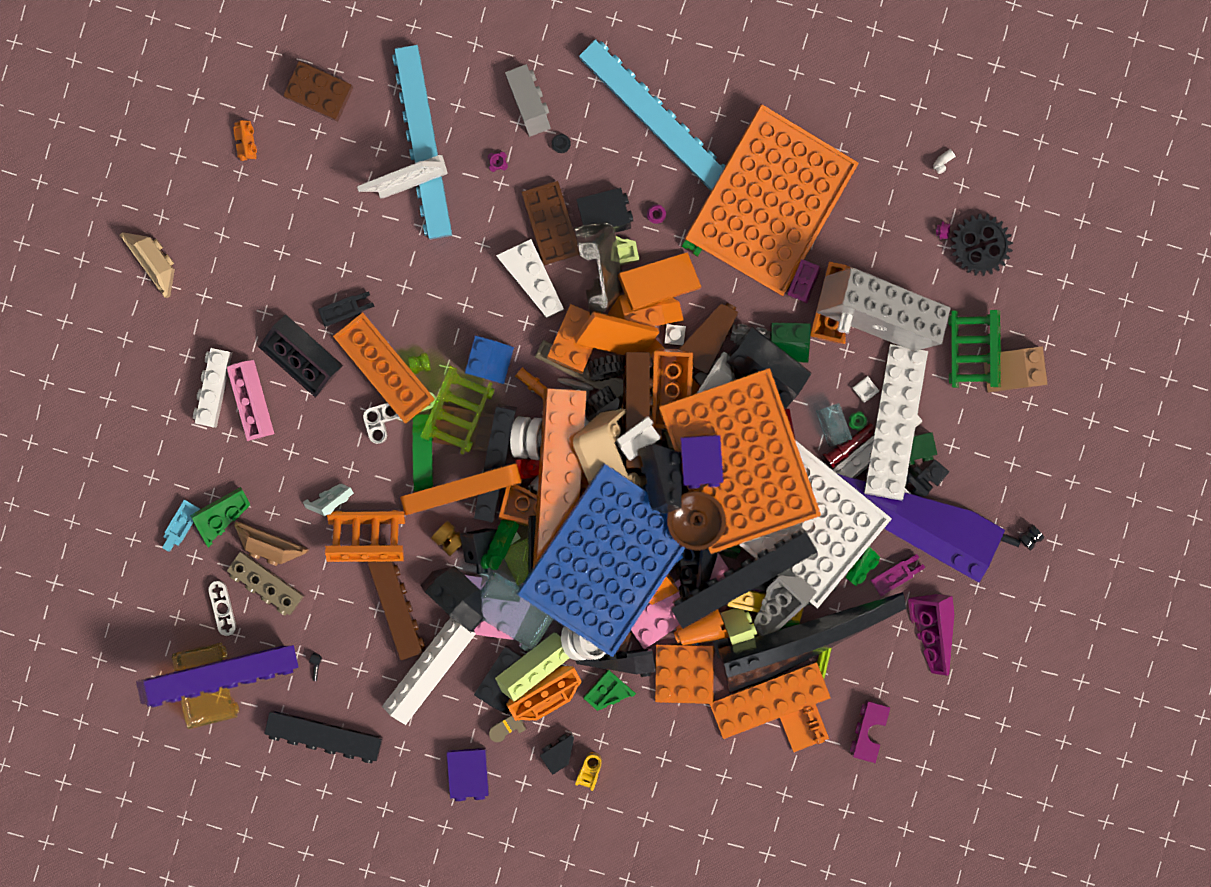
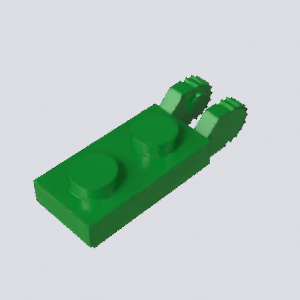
M501 520L487 554L483 555L480 562L482 568H491V570L499 568L518 530V523Z

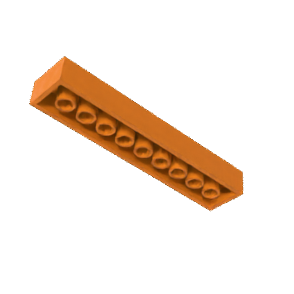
M544 389L533 568L580 499L582 465L574 449L573 438L584 428L586 391Z

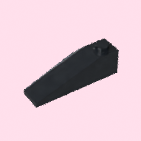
M652 647L618 652L613 657L605 654L599 659L576 660V664L636 675L640 674L641 677L652 676V672H655Z

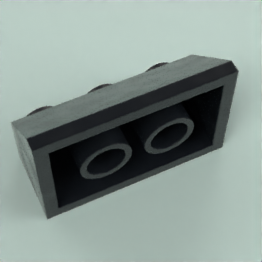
M506 645L474 693V696L489 706L507 714L509 711L507 703L510 698L501 691L495 678L523 656Z

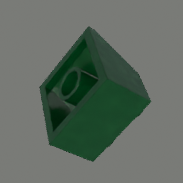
M771 323L770 340L797 362L808 363L810 324Z

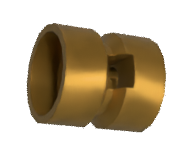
M448 520L431 537L438 546H443L442 550L449 556L462 545L461 532H455V527Z

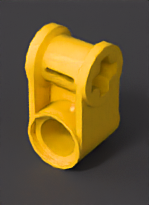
M591 752L586 755L575 785H582L590 788L591 791L594 790L602 763L601 756L598 753ZM596 758L599 763L593 767L588 764V760Z

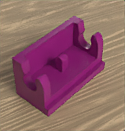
M801 259L787 295L807 304L820 273V266Z

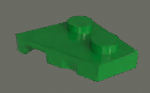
M871 547L865 550L866 552L863 557L856 561L846 575V578L855 586L861 584L866 579L867 573L879 563L881 557Z
M606 670L583 696V699L599 711L610 704L614 705L620 702V700L633 697L636 693L613 672Z

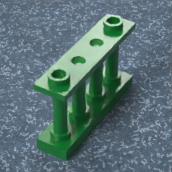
M990 310V314H987V316L958 317V311H951V315L948 317L949 327L952 326V373H949V384H952V388H959V382H987L990 384V387H1001L1000 310ZM958 324H987V326H990V334L986 336H959ZM987 343V345H990V353H987V355H959V344ZM987 362V364H990V372L987 374H959V363Z

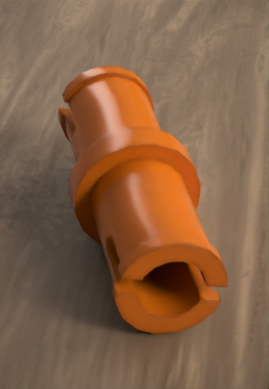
M522 367L515 377L527 385L528 390H533L544 399V389L548 388L540 382L538 377L535 378Z

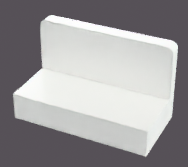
M649 417L615 442L628 460H632L638 455L637 449L654 444L660 439V436L652 427L653 422Z

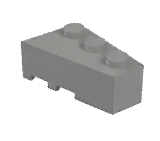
M526 64L505 72L529 137L551 129L546 115L550 112L546 102H541L540 98L543 95L540 87H535L534 81L537 79L533 69L529 71Z

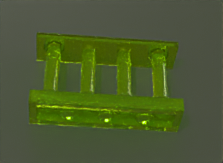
M450 366L423 429L421 438L429 441L430 437L439 438L461 447L460 454L465 455V452H470L473 444L470 440L486 401L492 398L495 389L492 388V382H489L488 386L484 387L460 377V374L457 373L458 369ZM457 383L484 394L480 405L453 395L449 391L452 384L456 385ZM450 401L477 412L473 422H468L444 412L445 410L442 409L444 403ZM437 419H443L468 429L469 432L465 441L437 430V427H435Z

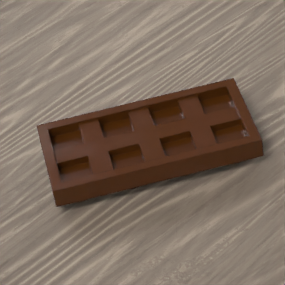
M555 181L521 192L544 266L581 255L559 182Z
M439 405L433 443L487 452L494 414Z

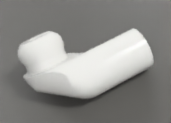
M949 149L940 155L933 164V169L938 174L946 170L944 164L956 157L953 151Z

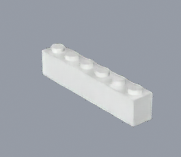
M451 617L383 704V709L390 716L406 725L476 633L474 631L470 633Z

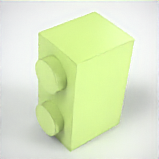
M733 608L721 613L732 645L755 638L754 635H757L754 624H749L752 623L749 612H745L744 609Z

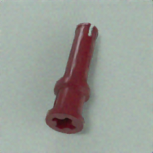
M870 423L843 444H837L836 448L827 454L824 453L823 457L831 468H834L836 463L843 458H848L851 451L874 436L875 429L873 428L875 427Z

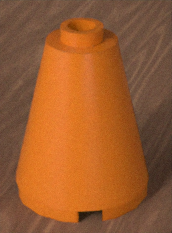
M718 609L683 629L678 625L676 627L677 631L674 632L677 643L681 642L682 645L729 638Z

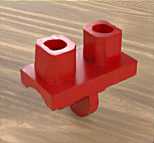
M515 460L520 479H531L539 475L540 460Z

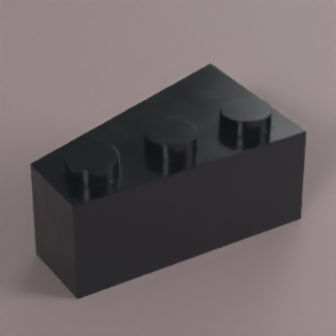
M649 444L637 449L638 456L641 455L643 467H641L642 474L645 473L648 483L645 487L651 510L667 514L680 509L681 452L655 444Z

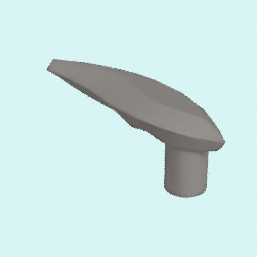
M558 378L557 380L574 389L586 391V400L589 398V390L593 389L591 385L582 381L567 378Z

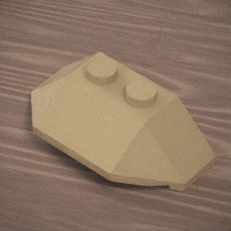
M121 233V238L165 298L170 297L175 271L172 266L174 262L168 254H163L161 251L163 247L160 242L147 236Z

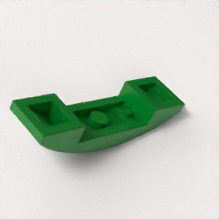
M432 414L416 415L413 417L414 491H422L433 487Z

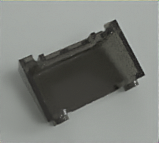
M609 223L575 227L580 256L586 260L596 259L599 278L594 279L593 287L590 290H586L590 315L593 312L603 313L623 292L617 276L622 272L615 231Z

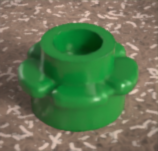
M858 411L849 416V426L852 429L862 430L867 425V418L864 416V413Z

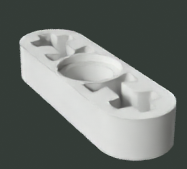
M215 581L209 586V594L217 627L222 635L229 636L235 632L236 622L227 586L222 581ZM216 584H218L219 587L223 588V590L220 591L221 597L225 596L226 600L222 599L215 602V598H219L218 593L213 592V589L216 588ZM219 603H225L228 606V611L225 614L218 612L217 606ZM230 615V618H227V623L232 625V628L229 629L230 632L222 629L225 621L224 619L220 621L219 617Z

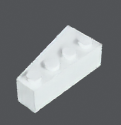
M531 239L496 255L546 318L564 310Z

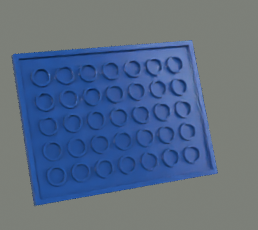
M603 463L516 594L613 657L685 547L678 544L670 534L667 523L668 513L665 514L651 510L646 491Z

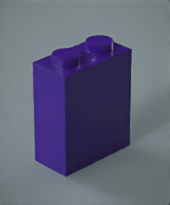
M721 435L681 437L684 485H688L689 488H700V484H708V487L720 486V483L724 482Z
M486 748L448 750L450 799L454 798L455 801H465L466 797H474V800H483L485 796H489Z

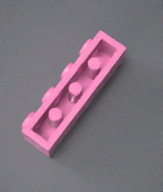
M254 360L228 366L229 378L247 441L273 435L274 430Z

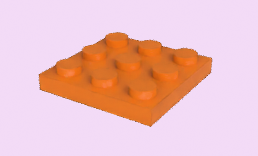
M657 644L655 702L713 704L714 646Z

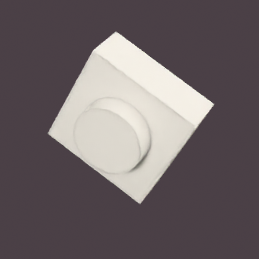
M667 324L665 344L683 345L686 326Z

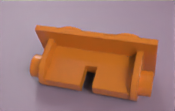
M241 120L234 123L235 141H242V143L236 144L237 157L240 158V161L257 159V147L254 144V128L251 121Z

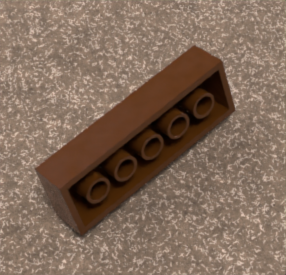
M626 352L623 358L625 370L623 373V409L626 411L623 415V435L647 417L653 422V415H650L651 408H653V396H650L651 389H653V377H650L651 370H653V358H650V352ZM623 453V465L626 472L642 473L641 467H643L641 455L628 460Z

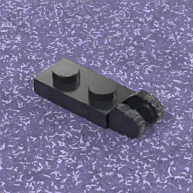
M369 291L319 308L318 311L324 326L333 325L375 307L374 303H367L362 307H358L356 302L370 296Z

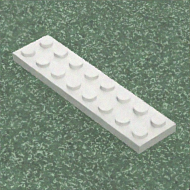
M892 344L889 346L864 494L903 500L928 351H912Z

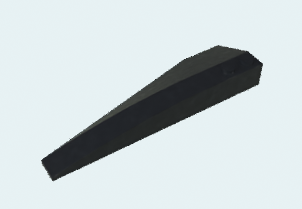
M903 592L720 648L719 653L729 692L738 691L770 680L906 609Z

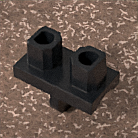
M909 465L906 485L910 482L915 487L910 492L911 494L920 497L924 495L926 497L933 489V486L929 483L931 478L926 474L930 470L926 467L922 470L917 466L914 469Z

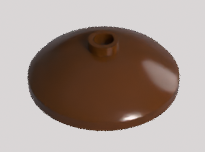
M693 491L681 496V508L668 513L667 523L670 534L678 544L691 550H703L713 546L722 537L726 527V515L722 505L715 497L705 492ZM696 516H700L702 518V521L700 523L696 522Z

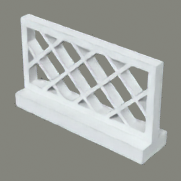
M438 155L357 187L359 192H379L380 198H386L448 173L443 156Z

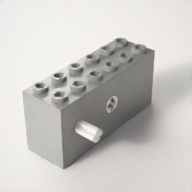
M850 268L825 276L816 313L839 321L837 330L841 333H849L850 326L909 350L917 351L942 344L950 307Z

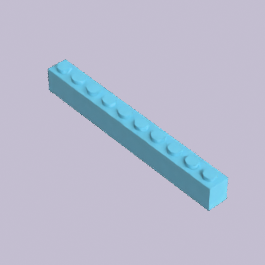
M595 40L579 55V59L711 191L725 165L722 164L720 166L716 161L717 157L710 150L706 151L702 147L704 144L696 136L693 138L688 133L690 132L689 128L683 123L679 124L675 120L676 115L669 109L666 111L661 106L663 104L657 96L652 97L648 93L649 88L643 82L639 84L634 79L636 75L629 68L625 70L621 66L622 61L615 54L611 56L607 52L609 48L602 41L598 43Z
M418 45L395 49V54L392 55L394 66L398 65L399 73H396L397 84H401L402 92H399L400 102L405 104L406 111H402L404 123L408 122L409 130H406L407 140L412 142L413 148L409 149L411 160H415L416 164L438 156L419 47ZM442 176L420 184L416 187L418 198H422L423 203L420 206L421 217H425L426 224L423 225L425 236H429L430 240L453 236Z

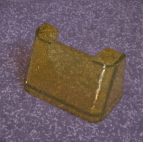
M222 642L177 651L172 654L174 671L225 660L227 649L226 646H222ZM219 687V691L213 693H204L202 691L200 692L201 696L193 698L181 697L184 718L188 729L237 718V713H240L238 702H234L231 698L230 689L227 688L222 689V687Z

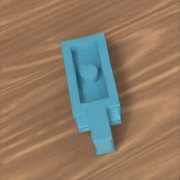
M187 500L182 502L164 532V538L167 539L162 547L164 550L170 552L175 544L180 545L194 523L190 515L200 510V508Z

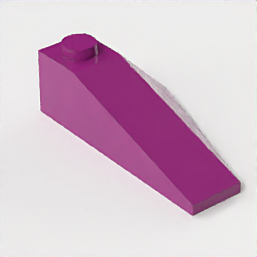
M933 594L909 598L910 618L918 629L917 637L919 640H922L924 645V655L932 674L948 676L950 672L955 615L953 596Z

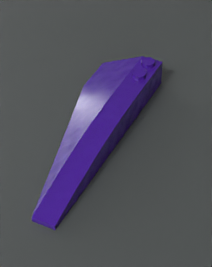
M838 474L891 517L889 523L884 527L885 530L978 583L981 581L993 559L1005 529L971 510L922 498L904 492L902 501L864 494L865 481Z

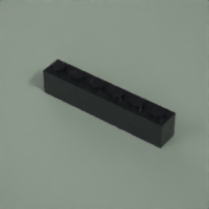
M499 403L496 406L483 473L505 467L517 407ZM501 489L478 495L474 519L493 523Z
M271 710L264 733L269 735L268 738L271 740L279 741L281 738L287 740V743L292 745L302 743L306 744L308 749L317 750L318 747L325 749L324 752L329 754L339 752L343 753L345 758L354 759L355 756L362 758L361 761L371 764L373 761L377 762L383 741L381 736Z

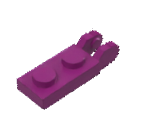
M918 554L911 556L905 561L902 560L871 579L880 597L925 569L924 564L916 566L911 571L907 567L908 564L915 562L919 558Z

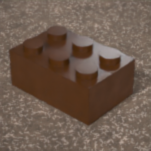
M299 61L283 96L287 100L338 122L354 87L352 84Z

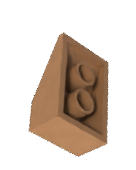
M1043 346L1001 352V387L993 388L986 382L987 393L1048 385ZM983 362L984 372L987 374L990 372V364Z

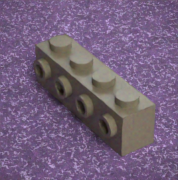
M243 551L238 554L227 570L230 573L229 577L236 582L242 581L246 584L245 588L253 594L255 591L259 593L261 600L269 605L270 603L276 605V610L284 616L286 614L291 615L305 596Z

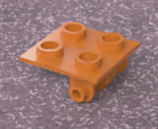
M816 704L780 717L793 752L814 744H821L829 739Z

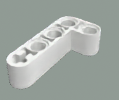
M430 392V394L434 397L435 400L432 403H430V406L425 407L422 411L429 410L435 407L437 403V398L433 393ZM388 403L369 408L364 412L363 418L368 436L373 443L380 444L387 439V430L384 422L400 418L397 414L393 417H389L386 414V409L390 406ZM371 411H375L378 415L375 422L368 420V414ZM378 429L383 432V438L379 441L373 437L374 431Z

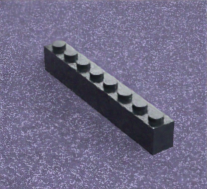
M800 529L791 534L792 538L786 541L782 539L776 542L771 550L764 549L757 553V558L744 560L740 563L741 567L735 570L731 568L723 573L724 576L717 580L715 577L706 582L707 586L700 589L697 587L690 591V596L684 599L679 597L674 600L671 610L682 629L816 554L818 551L806 530L801 531Z

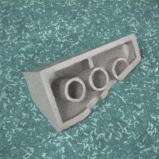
M780 575L768 586L761 609L754 621L757 634L762 636L778 631L807 605L817 591L803 578Z

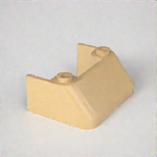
M625 409L599 413L573 438L574 449L589 484L603 463L640 488L647 483L646 475H638L637 473L627 474L614 443L620 435V427L617 424V420L626 413Z

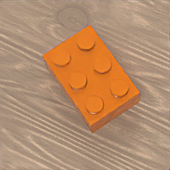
M570 304L547 356L548 360L583 374L594 348L576 344L574 338L592 313Z

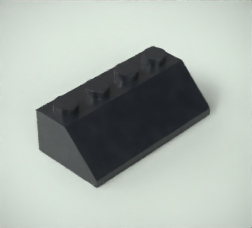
M286 314L272 326L259 345V348L315 398L343 366Z
M753 326L727 355L726 362L745 377L770 368L780 399L785 408L799 395L812 374Z

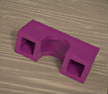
M866 700V704H862L860 709V715H862L861 722H857L855 728L857 737L855 741L852 740L850 746L852 757L876 763L880 744L868 738V731L873 725L886 726L890 712L889 706Z

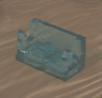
M839 403L816 411L829 447L852 439Z

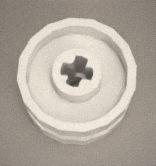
M518 416L515 419L510 438L511 452L514 458L527 459L530 457V459L540 460L542 418H533L531 420L530 417Z
M566 626L563 627L561 634L562 648L570 659L594 660L602 658L606 654Z

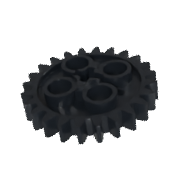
M978 214L977 219H975L971 215L970 222L965 218L963 220L964 226L962 224L957 225L960 231H953L957 237L950 239L955 242V245L950 246V248L955 249L956 252L952 253L951 256L958 257L955 263L961 261L960 269L965 266L967 267L966 273L974 270V276L979 271L982 276H985L987 271L991 275L993 274L992 268L998 272L1000 270L998 265H1006L1003 259H1010L1006 253L1013 251L1008 248V245L1013 244V242L1008 241L1007 238L1012 235L1005 234L1008 227L1001 228L1003 221L998 224L995 223L997 217L989 220V214H987L982 219V215ZM984 228H989L992 231L990 238H986L983 235ZM966 234H971L974 237L972 244L965 242ZM995 238L998 240L995 243L984 246L983 250L980 247L968 252L965 251L966 248L975 246L980 241L984 243ZM991 246H995L998 249L997 256L990 255L989 248ZM972 252H977L980 255L979 262L971 260Z

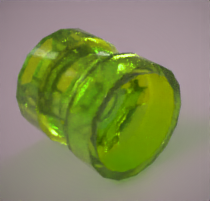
M427 352L421 353L417 357L414 355L408 357L411 371L415 375L419 374L420 371H431Z

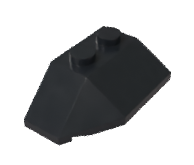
M452 566L432 571L420 585L433 601L470 633L484 619L481 590L457 567Z

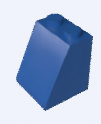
M475 336L465 373L504 384L514 347Z

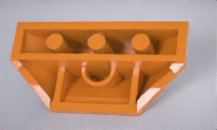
M624 294L617 298L608 313V316L652 327L684 320L680 302L675 298L631 311Z
M559 666L517 700L509 699L507 707L515 721H537L570 702L582 681L573 666Z

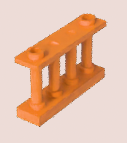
M336 510L327 515L328 524L333 525L332 545L325 546L327 562L404 561L403 545H398L399 524H405L404 511L342 512ZM341 524H352V545L350 546L340 545ZM360 524H372L371 545L369 546L359 545ZM379 524H391L389 546L379 545Z

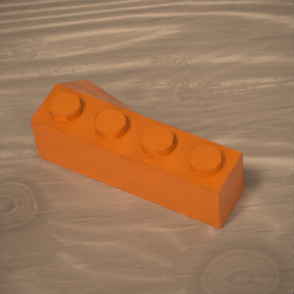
M829 262L826 276L852 267ZM816 313L810 334L811 337L836 344H845L846 333H841L837 330L839 321Z

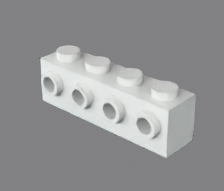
M210 348V352L207 351L205 356L207 367L201 375L203 386L202 389L198 390L197 394L199 405L198 408L194 409L193 419H196L195 424L217 427L228 376L227 367L230 366L232 352Z

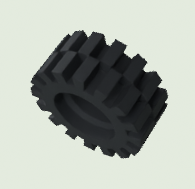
M619 355L599 357L600 359H594V361L588 363L592 381L609 380V378H616V376H620L625 372L622 358Z
M608 385L586 400L585 413L588 417L617 398Z

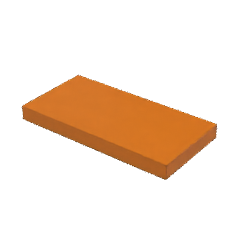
M688 252L617 275L631 311L699 290L702 287Z
M593 312L574 340L576 344L625 355L626 352H646L660 332L656 327Z

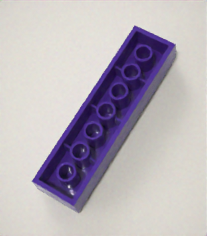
M283 645L138 680L136 685L140 703L147 704V707H156L163 705L162 701L170 703L181 701L182 696H185V698L201 696L200 692L202 691L204 693H213L219 691V687H222V689L237 687L239 682L241 684H250L257 682L256 678H259V680L274 678L276 673L277 675L294 673L293 669L299 667L294 645Z

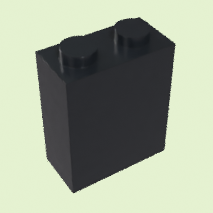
M621 187L576 199L587 240L631 229L630 222H634L631 210L627 211L626 204H629L627 193H622Z

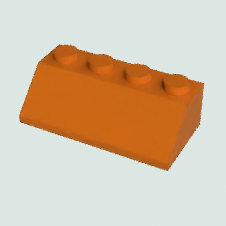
M659 348L654 351L653 428L667 429L659 408L660 406L692 396L693 352Z

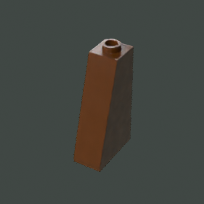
M729 303L725 305L720 304L680 347L679 350L693 352L694 369L707 375L709 374L739 314L736 311L737 307Z

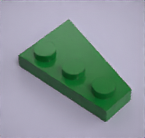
M240 487L191 514L190 517L206 546L209 548L213 544L212 541L218 535L221 536L225 532V528L232 521H235L250 506V503Z

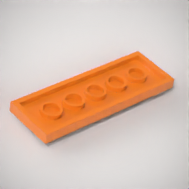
M361 313L333 336L405 424L435 400L364 313Z
M814 662L715 700L710 706L722 737L725 739L830 699L831 696L818 663Z

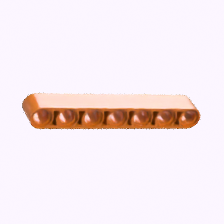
M512 464L401 496L400 499L404 514L409 515L521 483L517 464Z

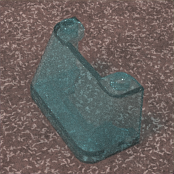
M490 571L480 588L482 612L484 615L483 621L519 642L518 647L528 652L529 649L532 650L536 647L554 618L517 595L516 593L520 589L519 586L501 575Z

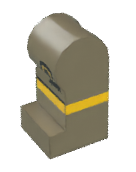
M510 715L493 725L489 736L492 741L501 742L506 735L516 729L519 733L526 730V726L522 720L515 721L513 716Z

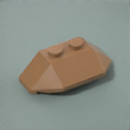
M235 522L236 531L244 549L249 552V556L257 559L260 556L264 557L269 564L277 566L278 563L283 564L309 551L308 548L242 522Z

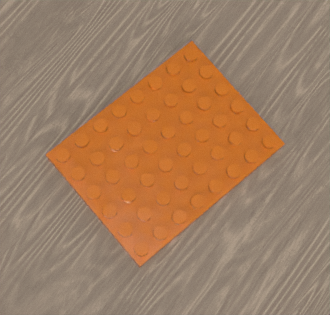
M760 104L684 239L775 293L784 296L797 272L801 259H805L859 163Z
M770 368L659 407L674 451L681 452L682 473L681 437L721 435L724 482L720 483L718 487H708V484H700V488H689L687 485L689 492L700 491L715 497L725 511V531L722 537L713 546L709 547L711 554L821 516ZM698 516L699 522H701L702 518Z

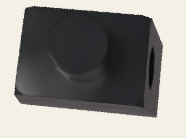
M483 528L460 533L465 562L476 564L477 574L488 573V569L482 568L480 562L483 555L487 554L497 529Z

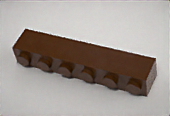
M393 561L367 562L400 660L423 653V648H426L423 638L418 636L417 630H419L417 620L411 616L410 612L413 611L410 600L406 601L404 594L407 593L404 582L400 583L398 576L401 575L398 564L394 565Z

